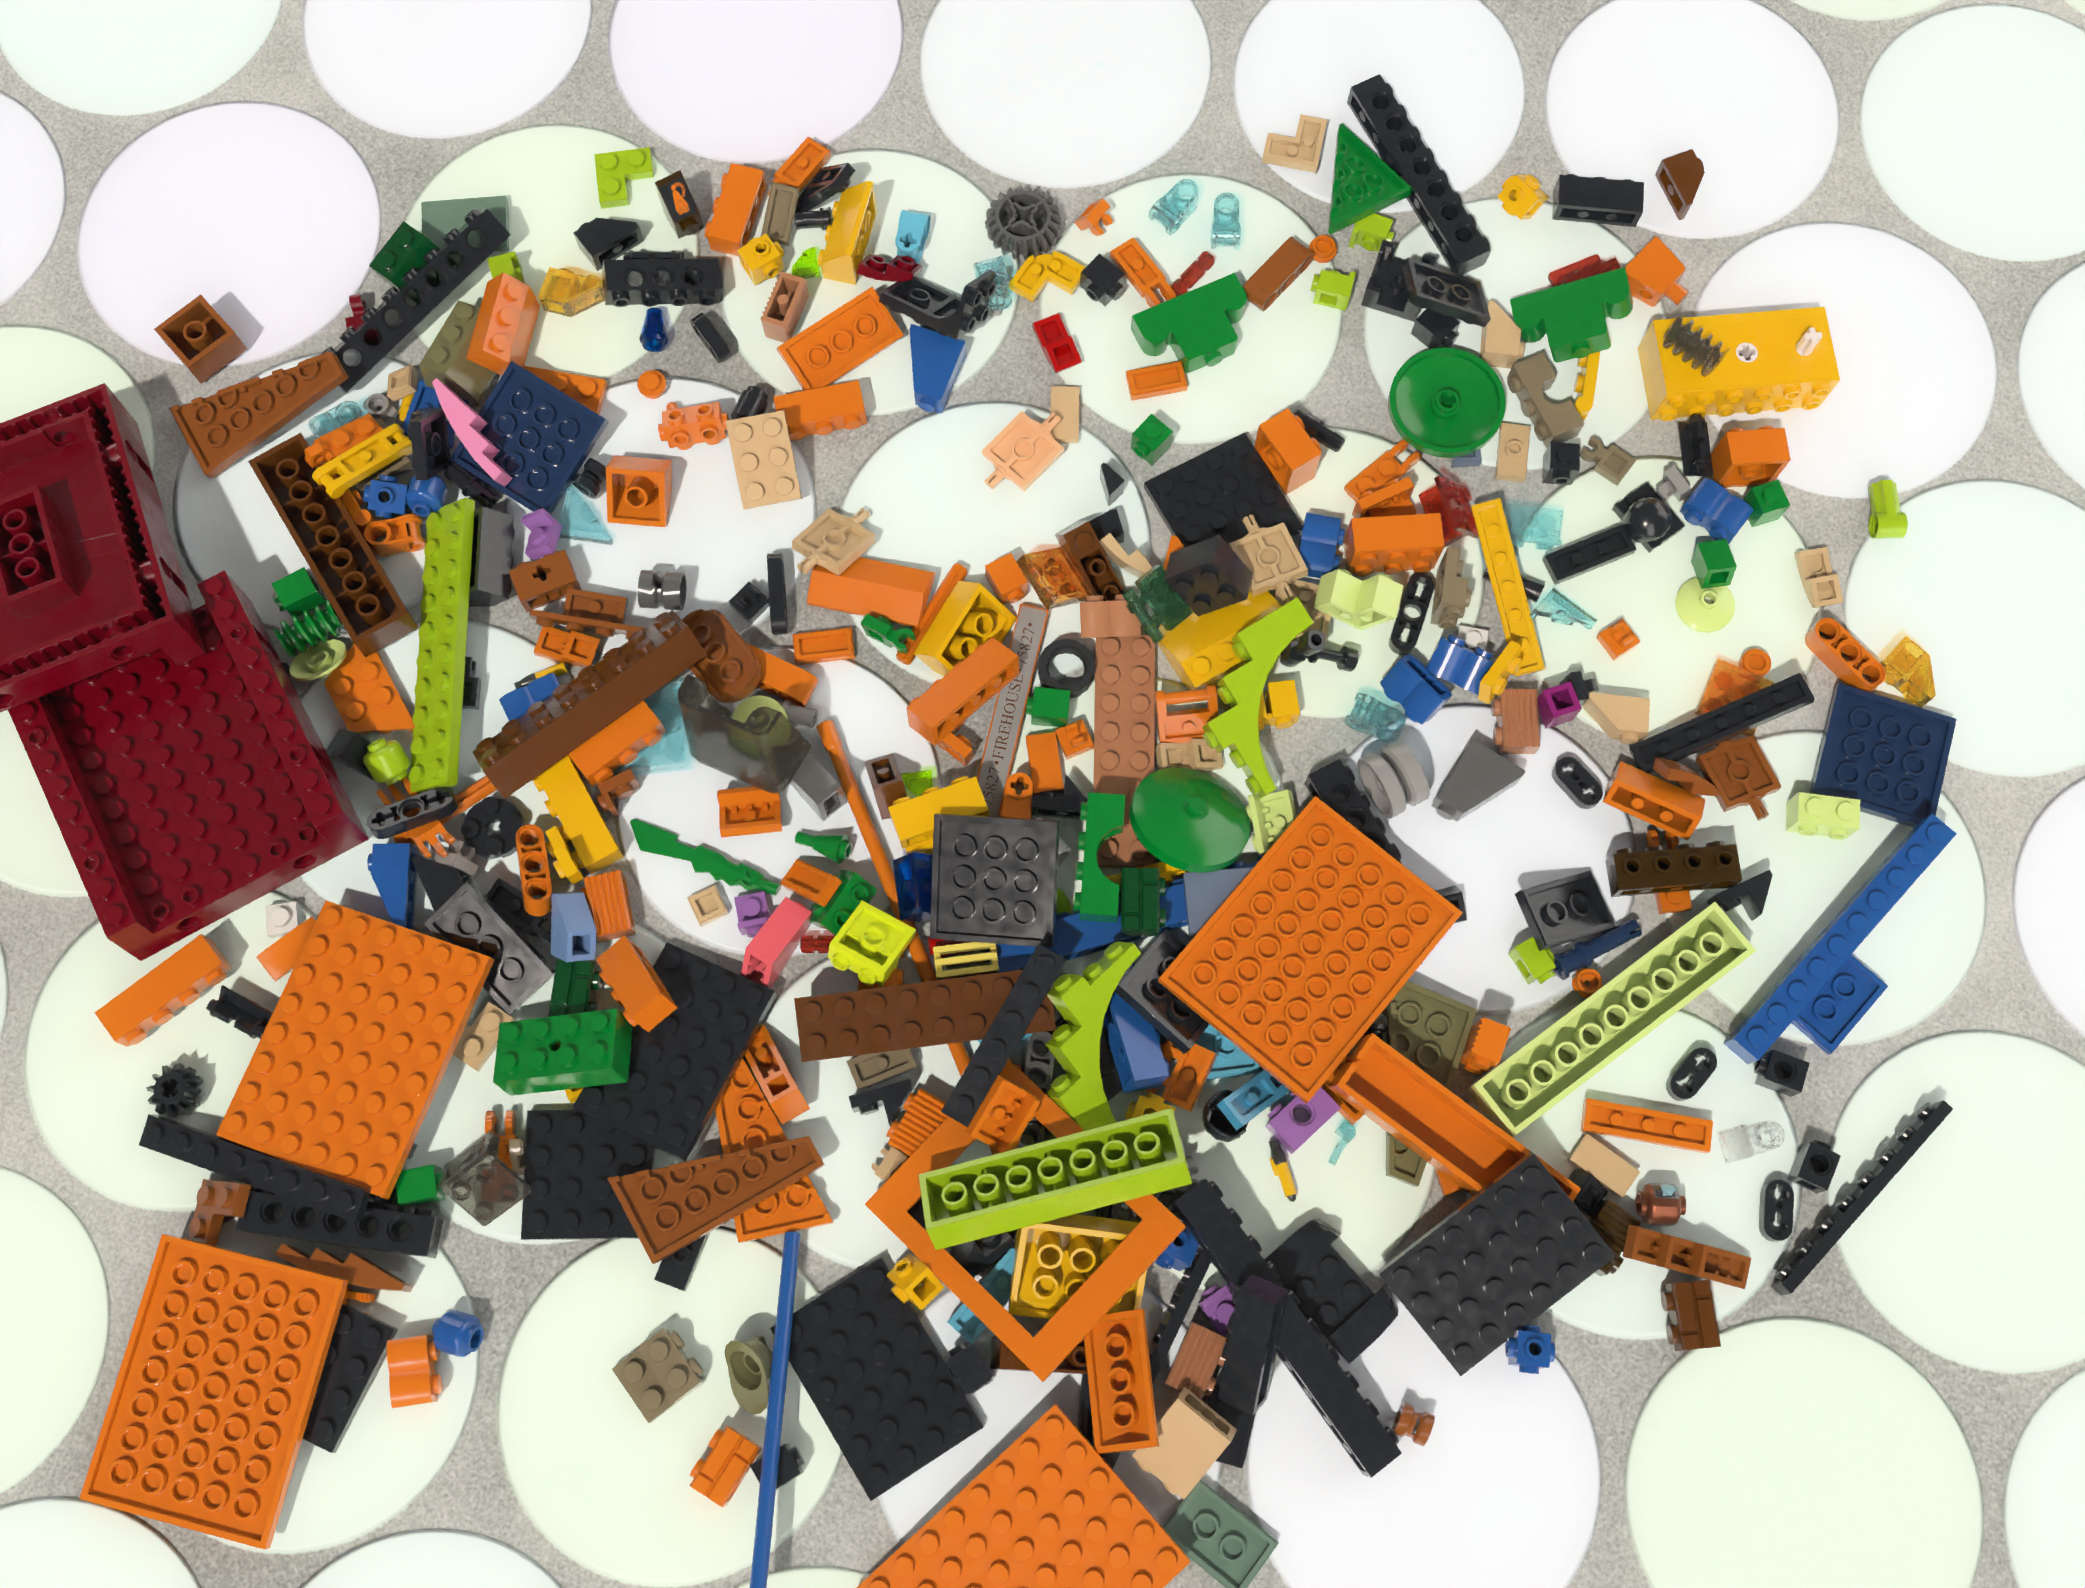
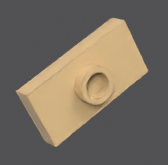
M1501 423L1499 427L1495 479L1524 483L1527 471L1530 426Z

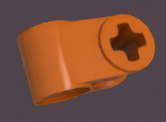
M405 514L397 518L374 521L368 524L364 530L366 541L374 553L381 557L420 551L426 545V540L422 538L420 529L422 517L416 514ZM386 536L383 541L375 542L378 537Z
M1022 772L1014 773L1007 779L1000 817L1031 819L1033 782L1027 774ZM1018 783L1024 784L1025 789L1022 790L1020 795L1016 794L1014 789L1017 788Z

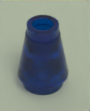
M649 308L646 311L639 337L642 347L649 352H660L668 343L663 311L659 308Z

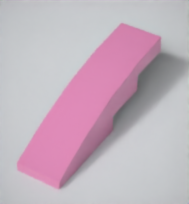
M435 378L432 384L441 407L456 435L474 460L488 475L505 487L512 480V477L493 460L500 450L480 432L487 425V422L446 384Z

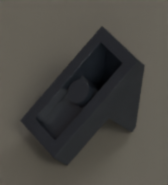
M1065 775L1063 798L1057 797V794L1051 792H1041L1039 795H1033L1032 815L1080 819L1081 802H1088V799L1067 775Z
M1769 869L1714 895L1707 903L1710 906L1716 902L1725 912L1742 905L1750 920L1753 921L1763 913L1773 874Z
M908 1079L849 1096L851 1108L854 1113L860 1111V1115H868L879 1111L878 1106L884 1105L888 1123L891 1127L892 1123L900 1115L908 1096L913 1091L911 1080Z
M1005 1232L952 1246L950 1255L972 1277H975L1015 1246V1242Z

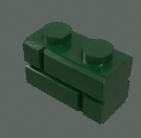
M1158 868L1121 869L1122 936L1159 935L1160 927H1165L1166 909L1160 908V896H1165V878H1159Z
M557 959L548 1017L598 1011V1002H594L595 991L601 989L603 979L599 975L601 972L599 967L594 962H565Z

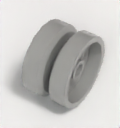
M1394 740L1383 746L1380 750V755L1370 753L1357 762L1360 780L1366 793L1375 807L1386 818L1392 819L1403 813L1406 809V803L1416 806L1427 800L1430 796L1429 785L1421 765L1411 750L1400 740Z

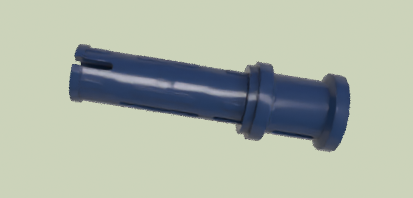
M1630 918L1628 921L1585 943L1575 942L1572 944V948L1563 953H1554L1555 962L1553 963L1556 966L1553 969L1560 979L1565 980L1569 978L1570 973L1582 967H1590L1595 958L1636 937H1640L1642 931L1640 929L1635 930L1640 928L1639 924L1635 919Z

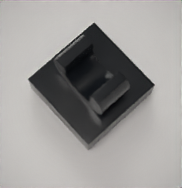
M748 582L728 601L729 605L750 624L770 606L769 598L751 582Z
M1581 671L1569 673L1559 683L1561 685L1571 681L1581 706L1589 699V692L1599 690L1595 679L1583 680Z

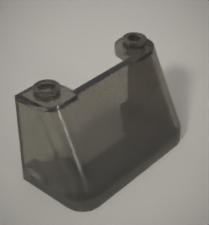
M687 674L679 687L677 698L689 751L698 762L769 793H780L786 789L812 745L781 712L770 707H760L749 715L745 723L729 717L731 712L726 707L718 704L708 693L706 684L700 679Z

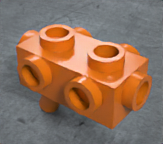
M719 401L679 408L675 402H670L666 406L667 411H662V424H658V432L662 442L667 441L670 448L678 447L680 450H687L693 444L706 442L708 445H715L722 439H726L727 428L725 421L730 419L727 412H722Z

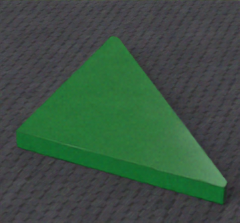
M1343 123L1339 124L1336 138L1328 233L1330 235L1410 196L1413 189Z

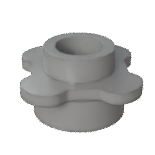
M387 393L372 394L363 402V408L368 411L375 421L379 418H393L397 413L396 408L391 405V399L387 396Z

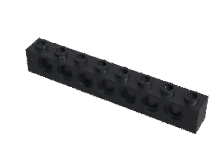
M1378 74L1351 86L1347 101L1348 106L1381 159L1413 188L1410 196L1406 197L1450 270L1464 275L1485 265L1491 251L1487 238L1482 236L1476 228L1473 216L1466 212L1460 195L1453 191L1448 183L1446 173L1442 169L1440 170L1434 161L1431 149L1426 148L1422 142L1419 130L1410 123L1404 106L1398 104L1393 96L1390 84L1385 83L1381 75Z
M474 208L463 219L466 223L459 230L455 227L449 231L443 238L445 243L438 250L433 247L423 256L422 259L425 262L418 269L412 267L403 275L402 279L405 282L397 289L393 286L387 290L381 297L384 302L376 309L371 306L360 317L363 322L355 329L353 326H350L340 335L339 338L342 342L335 348L329 346L321 353L329 351L334 353L349 378L337 386L341 391L347 393L511 236L487 208L480 209L479 211ZM471 231L477 232L480 237V242L476 247H472L468 243L467 238ZM451 250L456 251L460 257V261L455 267L451 266L447 261V255ZM430 270H435L439 275V282L435 286L429 285L426 279L427 273ZM411 289L415 290L419 295V301L414 306L409 305L406 301V294ZM390 309H394L398 314V322L393 326L387 324L385 320V314ZM369 329H374L378 335V340L374 345H368L364 340V334ZM348 349H353L357 354V360L353 365H347L343 360V354Z

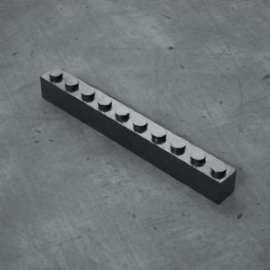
M1206 1178L1200 1179L1169 1202L1233 1293L1239 1284L1243 1285L1252 1275L1283 1287L1279 1281L1282 1278L1280 1272L1272 1262H1265L1259 1253L1262 1251L1260 1244L1251 1234L1247 1236L1240 1226L1243 1224L1242 1219L1232 1207L1228 1209L1221 1198L1224 1195L1214 1181L1208 1182ZM1288 1289L1276 1354L1362 1475L1372 1478L1402 1454L1396 1445L1399 1443V1439L1390 1427H1383L1377 1418L1379 1415L1378 1409L1368 1398L1363 1399L1357 1390L1360 1387L1358 1381L1349 1371H1343L1337 1362L1340 1360L1338 1353L1329 1343L1326 1345L1318 1336L1321 1332L1318 1325L1310 1316L1305 1318L1298 1308L1301 1305L1300 1300L1291 1289Z

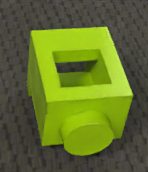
M1374 213L1356 222L1348 247L1354 248V245L1357 244L1368 251L1379 252L1382 241L1392 243L1395 232L1390 231L1393 220Z
M515 251L487 258L492 279L504 272L525 283L522 267Z
M1321 269L1320 275L1314 274L1310 291L1316 292L1313 303L1346 311L1356 272L1350 271V275L1347 276L1335 270L1326 271Z
M1533 937L1515 946L1508 953L1528 985L1536 980L1541 985L1556 976L1553 971L1556 966L1553 963L1555 959L1550 949L1539 951Z

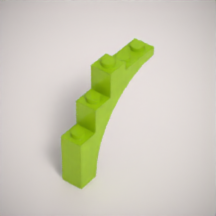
M1298 597L1238 632L1231 639L1234 643L1232 644V649L1235 655L1240 660L1244 659L1246 664L1217 682L1219 686L1217 692L1226 705L1230 704L1232 708L1202 727L1205 731L1203 738L1211 749L1215 748L1219 753L1229 747L1231 751L1229 757L1237 769L1242 768L1247 777L1245 779L1247 787L1252 794H1258L1260 799L1276 790L1265 766L1259 742L1258 715L1261 695L1268 674L1280 653L1295 637L1314 623Z
M1119 941L1111 944L1105 950V955L1097 963H1093L1084 969L1083 976L1070 973L1064 974L1053 983V988L1046 994L1067 1024L1058 1027L1053 1032L1052 1038L1045 1045L1067 1073L1057 1077L1045 1094L1084 1131L1117 1123L1103 1090L1100 1072V1037L1104 1016L1112 994L1125 971L1141 954L1134 943Z

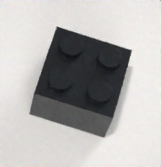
M1217 535L1170 553L1164 580L1199 617L1247 600L1253 573L1223 538Z

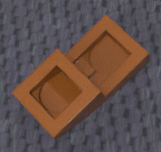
M1655 759L1653 769L1666 780L1677 781L1676 783L1690 794L1718 797L1719 790L1691 768L1672 760Z

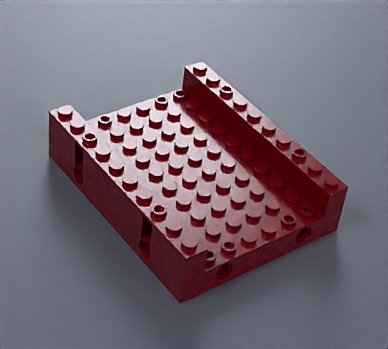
M103 383L0 423V713L158 649H162L177 666L205 655L206 651L138 423L109 387Z
M225 570L197 584L206 604L193 611L206 651L205 655L177 666L162 649H158L8 709L106 938L140 961L369 840L300 697L282 665V661L253 602Z

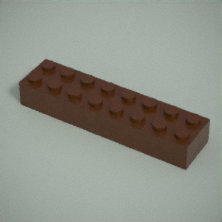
M299 433L248 462L353 643L366 658L419 627L340 497L337 499L331 498L326 493V487L318 485L313 480L312 474L321 464L312 468L305 461V449L310 445L302 433Z
M673 610L669 613L664 612L658 615L653 620V624L645 630H638L630 635L628 642L624 645L607 651L600 662L594 666L590 665L583 668L578 673V677L569 684L564 683L558 686L553 691V695L545 701H538L531 705L527 713L521 718L507 722L502 727V731L492 738L487 737L483 739L472 753L484 774L504 799H506L705 657L707 653L689 627Z
M1022 970L794 998L801 1062L982 1040ZM1047 995L1024 1034L1056 1030L1053 1003Z

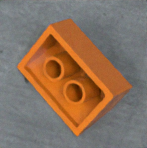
M504 272L487 282L466 359L501 376L511 361L519 366L525 365L540 309V304L529 285Z

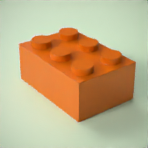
M1440 513L1351 518L1343 540L1346 570L1360 577L1371 575L1374 572H1384L1387 575H1394L1408 570H1414L1415 573L1428 572L1435 568L1445 546Z

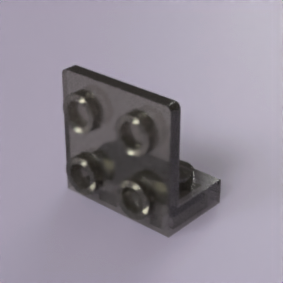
M492 1130L444 1165L438 1187L482 1226H487L531 1193V1186L498 1158L500 1137Z

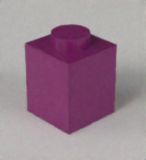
M1571 681L1542 690L1537 698L1538 712L1545 729L1574 720L1582 710Z

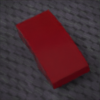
M869 254L859 263L856 273L881 281L912 280L922 271L923 265L915 263L913 258L904 255H897L890 262H886V259L882 256Z

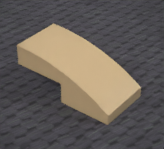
M1111 533L1099 541L1106 556L1125 571L1145 580L1156 572L1138 549L1128 556Z
M1822 547L1794 553L1802 585L1812 608L1843 603L1838 574L1832 573L1828 548Z
M1191 739L1188 743H1159L1155 747L1158 770L1182 767L1207 772L1224 767L1222 752L1218 753L1215 748L1211 749L1204 739Z

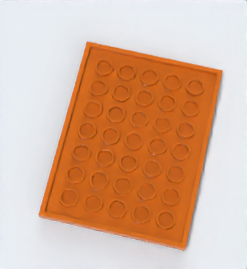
M1315 796L1158 979V982L1307 1104L1463 912Z
M326 900L216 1135L283 1161L369 1189L371 1194L389 1200L494 959Z
M162 1234L79 1499L256 1548L269 1549L273 1541L349 1280L169 1234Z
M1055 1403L856 1588H1164L1191 1560L1106 1460L1096 1452L1094 1446L1058 1404Z

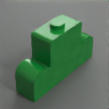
M1625 267L1510 299L1514 323L1521 329L1520 339L1527 343H1534L1541 340L1547 334L1551 354L1556 363L1574 358H1584L1589 354L1609 349L1611 341L1606 318L1622 319L1627 317L1633 309V300Z
M1232 273L1132 315L1131 331L1141 350L1149 356L1163 354L1167 346L1170 345L1178 361H1182L1185 373L1193 372L1205 366L1212 367L1220 363L1222 359L1235 353L1238 336L1231 324H1235L1242 319L1247 296L1236 274Z

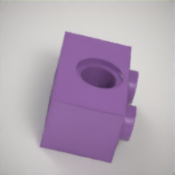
M1322 1087L1307 1104L1292 1092L1290 1095L1293 1100L1286 1107L1280 1103L1267 1115L1271 1121L1265 1127L1291 1155L1341 1108ZM1297 1107L1305 1109L1309 1116L1308 1121L1305 1123L1297 1122L1293 1117V1109Z

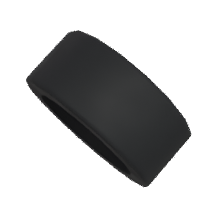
M1072 639L1054 641L1045 647L1040 655L1038 675L1040 683L1044 688L1070 690L1071 699L1079 697L1086 692L1093 682L1095 670L1093 655L1086 645ZM1064 653L1079 657L1084 666V674L1081 679L1069 685L1059 684L1053 680L1049 673V664L1052 659Z

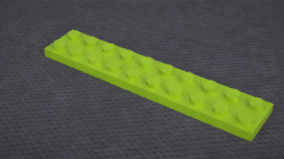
M466 497L441 507L436 513H430L426 520L425 565L422 576L423 594L420 604L421 623L418 632L419 652L416 661L417 681L414 690L416 696L415 710L412 718L413 724L416 726L413 728V739L410 748L412 753L411 768L408 776L411 793L417 792L420 794L436 787H452L458 783L475 501Z

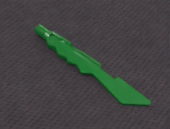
M637 819L630 821L640 851L690 861L695 873H710L716 881L723 880L729 886L741 885L747 891L760 890L775 896L780 890V884L764 878L761 873L742 863L739 866L735 865L724 856L701 845L694 849L676 842L679 836Z

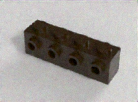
M1725 841L1709 842L1706 844V847H1695L1693 843H1685L1675 846V849L1664 850V846H1652L1645 848L1644 852H1633L1632 848H1624L1614 851V854L1605 861L1611 897L1731 888L1742 881L1736 844L1725 845Z

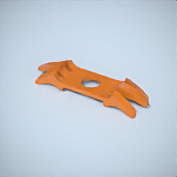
M406 776L401 779L410 797L418 794L417 792L411 793L410 782ZM394 784L387 785L396 802L406 799ZM381 789L376 791V794L385 806L392 804ZM413 808L405 816L413 817L420 812V809ZM438 820L406 831L425 858L432 857L423 843L426 840L439 856L444 858L448 855L436 834L439 833L443 840L450 845L456 840Z

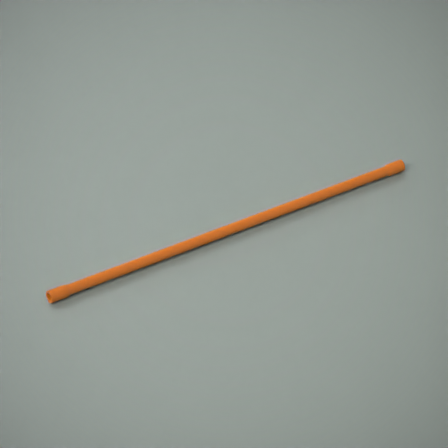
M833 720L821 722L816 726L826 752L830 756L895 918L916 929L915 937L907 947L922 982L937 980L936 974L843 751L842 742ZM963 1042L947 1044L961 1077L970 1062L966 1047ZM989 1146L992 1155L1000 1153L995 1148Z

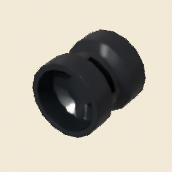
M589 458L583 466V472L574 477L572 484L587 497L596 499L601 492L600 487L606 484V467L597 460Z

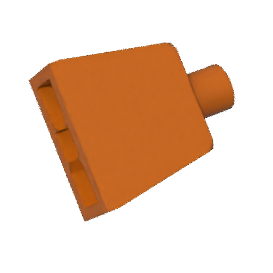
M1657 236L1625 267L1631 295L1651 307H1655L1665 296L1678 306L1689 294L1685 288L1678 284L1686 270L1685 266Z

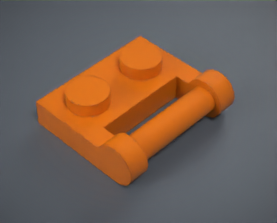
M1206 685L1205 689L1165 693L1164 690L1155 691L1159 743H1187L1191 739H1204L1203 733L1205 731L1202 727L1218 717L1217 690L1215 685ZM1207 701V708L1167 712L1166 705Z

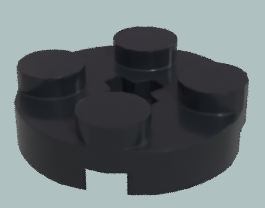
M487 797L468 811L461 826V833L467 846L475 848V854L484 859L505 858L516 852V832L525 825V821L521 812L511 802L504 799ZM500 822L498 827L501 832L498 835L496 833H492L490 836L487 835L489 831L487 827L491 823Z

